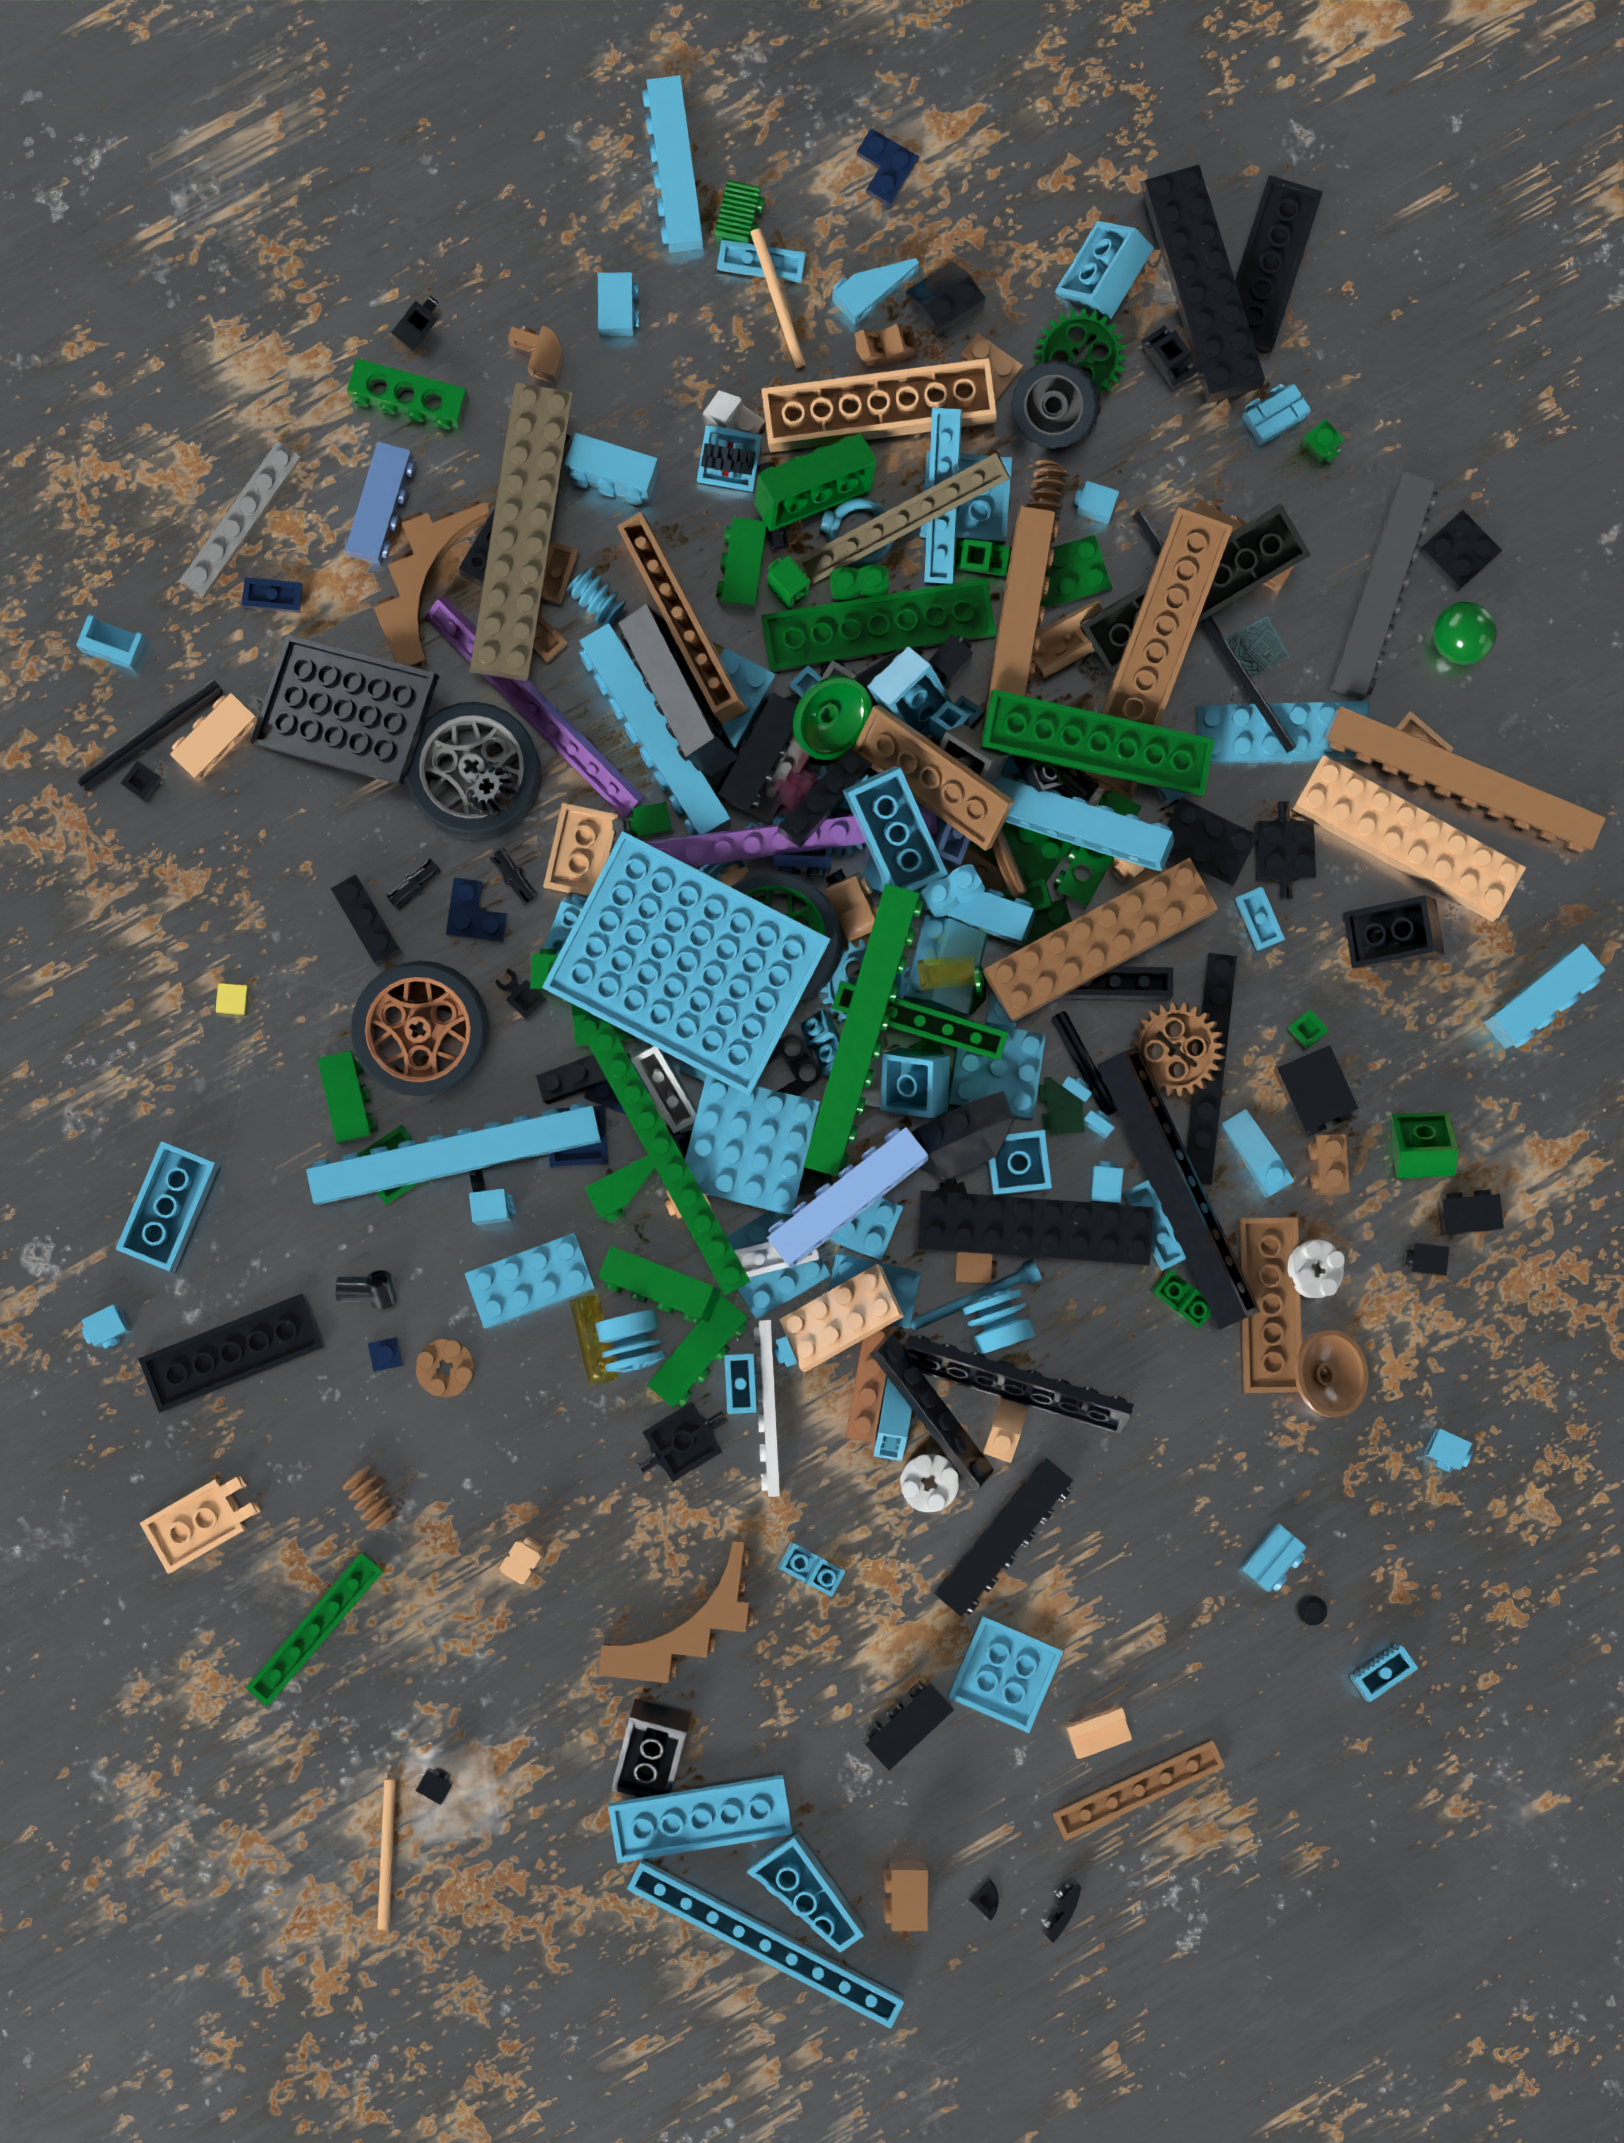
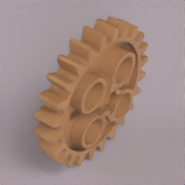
M1173 1002L1170 1005V1011H1168L1165 1005H1160V1014L1152 1010L1149 1011L1152 1020L1141 1019L1145 1028L1143 1030H1134L1140 1035L1139 1040H1131V1043L1139 1047L1154 1082L1157 1083L1156 1086L1159 1093L1166 1087L1167 1096H1173L1176 1089L1178 1096L1183 1097L1186 1088L1190 1094H1196L1195 1085L1205 1089L1204 1079L1214 1081L1215 1078L1211 1071L1221 1070L1220 1066L1215 1062L1225 1058V1056L1218 1054V1049L1224 1048L1225 1044L1217 1043L1216 1039L1220 1038L1223 1033L1213 1032L1218 1023L1215 1021L1207 1023L1210 1014L1203 1013L1199 1016L1200 1008L1194 1006L1189 1012V1004L1183 1003L1179 1010L1177 1003ZM1178 1021L1182 1026V1032L1179 1036L1174 1037L1170 1032V1027L1174 1022ZM1159 1032H1162L1171 1043L1181 1045L1180 1050L1196 1061L1197 1066L1193 1067L1182 1055H1174L1175 1048L1163 1041L1158 1036ZM1196 1040H1200L1204 1046L1203 1052L1198 1056L1192 1052V1045ZM1159 1043L1164 1051L1161 1058L1155 1059L1152 1055V1049ZM1178 1062L1183 1063L1185 1066V1073L1181 1078H1177L1173 1071L1174 1066Z

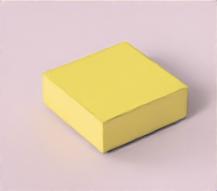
M218 983L215 1012L246 1015L248 986Z

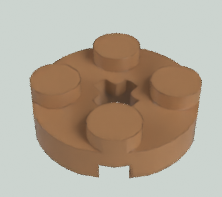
M439 1339L429 1343L418 1355L416 1361V1375L419 1383L426 1391L440 1397H453L466 1390L475 1370L474 1359L470 1351L457 1341ZM442 1360L453 1364V1368L450 1369L451 1375L447 1377L444 1373L439 1374L437 1371Z

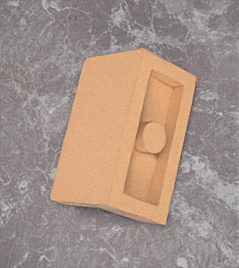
M1121 1706L1065 1726L1078 1759L1132 1739L1125 1720L1126 1716Z

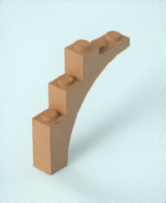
M479 501L472 502L464 506L463 511L453 514V512L444 513L437 517V521L433 523L429 514H422V512L411 514L406 518L407 521L402 522L414 555L408 556V554L397 556L392 560L393 563L387 565L400 597L394 598V596L383 598L378 601L379 605L373 607L396 663L418 669L428 665L422 646L420 618L422 601L429 579L440 559L452 545L470 530L487 521L490 511L486 502L481 504Z
M732 1541L728 1564L719 1585L708 1601L689 1620L672 1631L647 1641L631 1644H602L598 1675L669 1683L670 1677L676 1676L677 1659H672V1654L707 1658L708 1651L714 1652L716 1634H710L711 1629L746 1632V1626H752L754 1609L749 1608L748 1601L738 1600V1595L744 1596L746 1578L740 1577L742 1566H748L749 1549L744 1548V1542Z

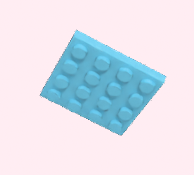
M706 1074L685 1162L702 1193L792 1216L793 1213L791 1211L795 1207L804 1170L803 1166L812 1138L820 1102L755 1086L751 1096Z

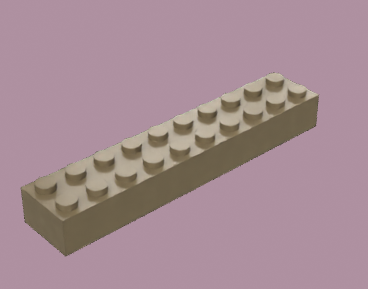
M515 382L469 672L525 682L528 679L573 392Z

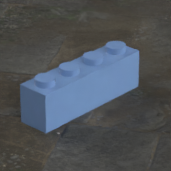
M377 441L345 547L348 556L378 565L382 564L383 557L388 558L392 542L388 541L391 530L396 531L400 519L397 510L399 504H404L407 497L408 488L405 487L407 477L413 476L416 466L411 450Z

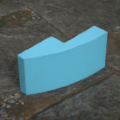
M821 1009L802 1022L801 1027L807 1047L815 1050L821 1074L829 1077L841 1037L827 1012Z
M792 1541L777 1566L779 1569L830 1597L833 1596L846 1572Z

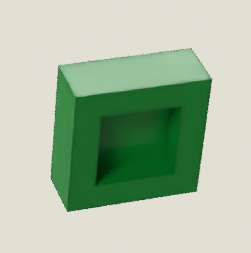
M1311 1008L1287 1028L1305 1050L1329 1031Z

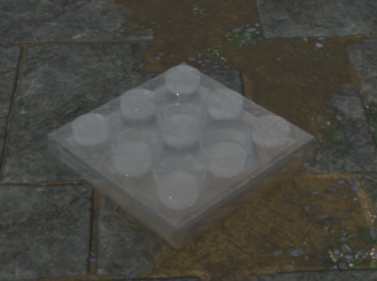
M492 1744L403 1757L414 1846L503 1833ZM438 1766L452 1774L450 1779L455 1781L442 1805L415 1791L429 1767L435 1769Z

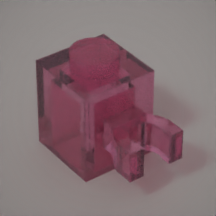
M790 769L786 779L778 778L774 789L779 791L775 801L793 810L818 783V776L805 769L801 773Z

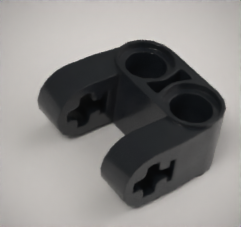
M788 1035L780 1039L767 1065L783 1057L796 1080L782 1087L778 1092L801 1096L819 1082L821 1078L819 1065L801 1037ZM795 1041L801 1045V1051L798 1055L789 1056L785 1053V1046L788 1042ZM805 1066H811L816 1070V1076L811 1081H804L799 1075L800 1070Z

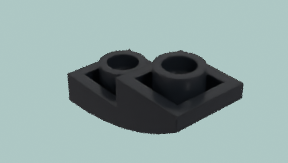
M1011 755L1022 775L1036 791L1043 792L1064 784L1055 764Z
M1076 1880L1071 1884L1067 1881L1059 1888L1055 1894L1058 1897L1055 1903L1062 1911L1059 1914L1055 1911L1044 1922L1046 1928L1043 1930V1933L1052 1943L1055 1942L1066 1928L1076 1909L1081 1892V1886Z

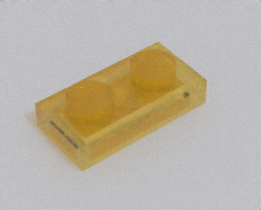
M973 956L917 961L921 990L975 986Z

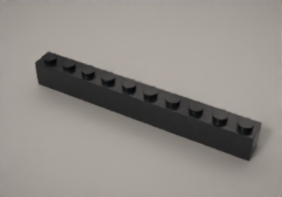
M1139 1047L1123 1051L1098 1064L1101 1079L1107 1085L1113 1098V1105L1125 1124V1131L1136 1148L1137 1157L1148 1174L1149 1183L1160 1200L1162 1211L1168 1218L1174 1237L1184 1252L1186 1263L1196 1278L1199 1292L1204 1296L1208 1304L1211 1318L1217 1324L1219 1330L1261 1312Z

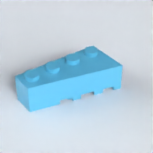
M799 1832L753 1863L747 1870L750 1876L761 1882L772 1895L777 1896L796 1916H800L811 1926L810 1928L839 1953L864 1936L867 1928Z

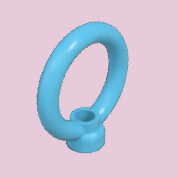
M849 499L840 504L834 511L825 510L819 531L827 533L829 543L838 538L841 520L850 511L865 509L879 516L887 512V509L872 499ZM894 541L849 565L867 566L877 563L887 555Z

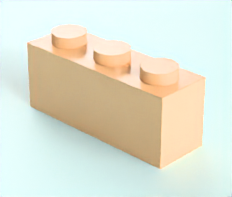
M232 693L227 697L225 695L220 697L212 707L214 710L207 717L202 716L192 727L194 730L186 738L183 736L178 739L172 746L173 751L170 755L198 783L256 726L258 719Z

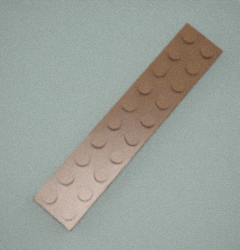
M1177 506L1101 714L1159 727L1233 529L1232 525ZM1083 771L1099 784L1098 788L1109 792L1113 790L1132 799L1138 784L1137 782Z

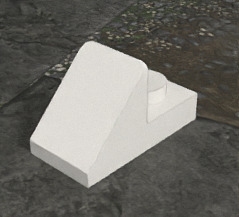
M720 390L703 412L704 416L726 429L759 434L766 424L763 418L742 405L740 397Z

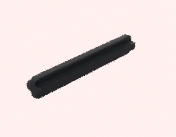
M1062 1011L1054 1015L1052 1021L1085 1082L1089 1085V1089L1100 1110L1107 1116L1117 1112L1113 1105V1098L1107 1086L1103 1083L1100 1073L1067 1012Z

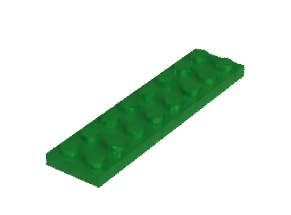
M987 578L761 615L768 663L772 673L804 668L807 665H822L831 661H846L894 653L900 648L905 650L908 646L912 650L942 645L950 634L955 638L961 636L966 641L996 636Z
M995 689L990 692L981 740L982 748L1199 797L1204 796L1214 739Z

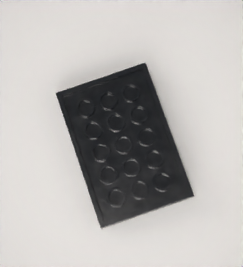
M286 635L250 743L258 747L403 785L440 676L434 672Z

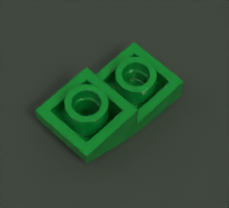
M1170 1268L1166 1269L1150 1289L1152 1293L1197 1329H1200L1210 1316V1309L1204 1296Z

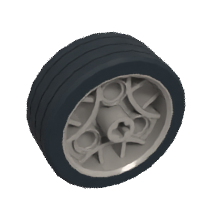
M462 702L442 708L426 719L406 775V782L414 802L424 817L438 830L455 838L471 841L485 840L507 833L519 825L531 811L539 794L541 765L532 737L523 724L512 714L492 704ZM474 729L477 742L459 746L458 732ZM479 729L491 732L482 739ZM452 736L453 745L442 743ZM493 746H499L503 749L502 755L497 759L488 756V751ZM444 756H450L454 759V763L450 768L442 769L439 767L440 759ZM519 758L520 771H517L509 767L508 765L515 759ZM488 766L502 767L518 779L516 786L520 792L513 796L517 803H510L508 805L509 812L501 811L499 817L492 814L488 816L482 814L479 809L472 805L470 802L472 796H470L468 790L474 787L471 780H477L479 772L474 774L469 772L471 769L486 772ZM428 776L440 779L432 789L429 786ZM449 783L460 795L442 805L435 797ZM463 803L465 814L452 811Z

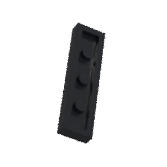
M848 749L778 825L777 832L801 848L846 799L842 790L860 783L871 771L872 764Z

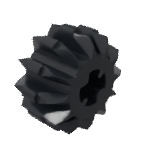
M488 766L486 772L478 770L479 777L477 780H471L474 787L468 790L470 796H472L470 800L472 805L479 809L482 814L488 816L492 814L499 817L501 811L509 812L508 805L510 803H517L513 796L520 792L518 787L515 786L517 783L515 777L502 767Z

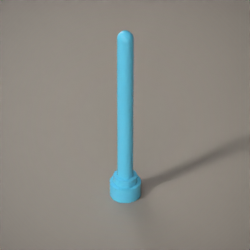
M1031 1259L1022 1263L1023 1266L1018 1268V1272L912 1319L910 1327L918 1330L962 1310V1308L969 1306L980 1297L1001 1290H1007L1022 1282L1034 1284L1041 1281L1042 1277L1034 1260Z

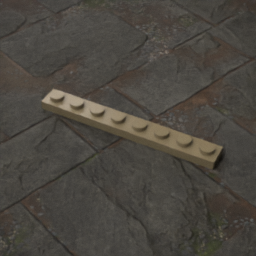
M995 453L795 560V563L799 565V569H802V574H806V578H810V585L829 576L833 570L848 566L1010 479V476L998 453Z

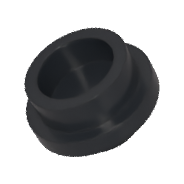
M1307 1596L1298 1605V1616L1305 1624L1318 1625L1327 1616V1606L1321 1598Z

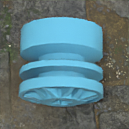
M1020 1289L1001 1290L980 1297L969 1306L962 1308L964 1315L977 1312L979 1315L978 1319L967 1322L968 1327L982 1325L984 1330L972 1337L977 1353L985 1354L1036 1336L1030 1318L1016 1319L1015 1314L1026 1307L1025 1303L1012 1307L1010 1300L1022 1296Z
M654 1309L595 1323L599 1342H613L614 1348L602 1353L603 1358L616 1356L617 1358L616 1362L605 1365L606 1372L624 1373L650 1367L659 1360L666 1358L664 1351L651 1353L650 1347L662 1344V1340L647 1338L648 1333L658 1329Z

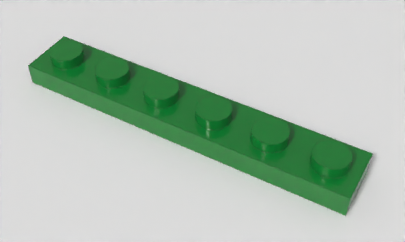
M361 1552L245 1689L266 1707H269L382 1575L384 1570Z

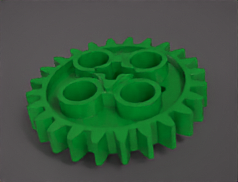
M1084 308L1080 316H1076L1075 311L1071 309L1070 318L1066 319L1060 313L1059 323L1051 319L1049 321L1052 328L1051 331L1045 328L1042 329L1046 339H1037L1036 341L1043 348L1034 351V355L1042 357L1041 360L1035 362V367L1038 364L1052 361L1053 356L1057 353L1066 354L1069 359L1068 362L1073 364L1075 361L1074 352L1080 353L1087 340L1094 334L1096 338L1085 352L1087 360L1081 359L1077 365L1081 369H1087L1091 372L1092 380L1098 386L1097 389L1100 397V389L1103 388L1110 392L1109 382L1117 384L1119 382L1115 372H1124V368L1118 365V363L1125 362L1127 358L1119 354V352L1126 349V345L1117 344L1123 335L1122 333L1113 335L1116 324L1107 327V316H1104L1100 321L1096 320L1097 311H1094L1091 317H1087ZM1074 329L1081 330L1085 335L1084 339L1079 343L1072 342L1068 337L1069 333ZM1097 345H1103L1107 348L1108 355L1103 359L1095 358L1092 354L1093 348Z

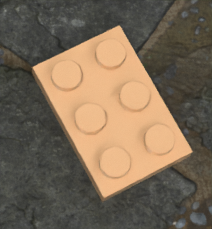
M562 803L543 887L588 897L611 854L614 841L613 835L616 832L613 831L612 820L619 818V815Z

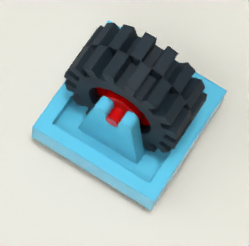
M706 425L697 482L753 492L763 435Z

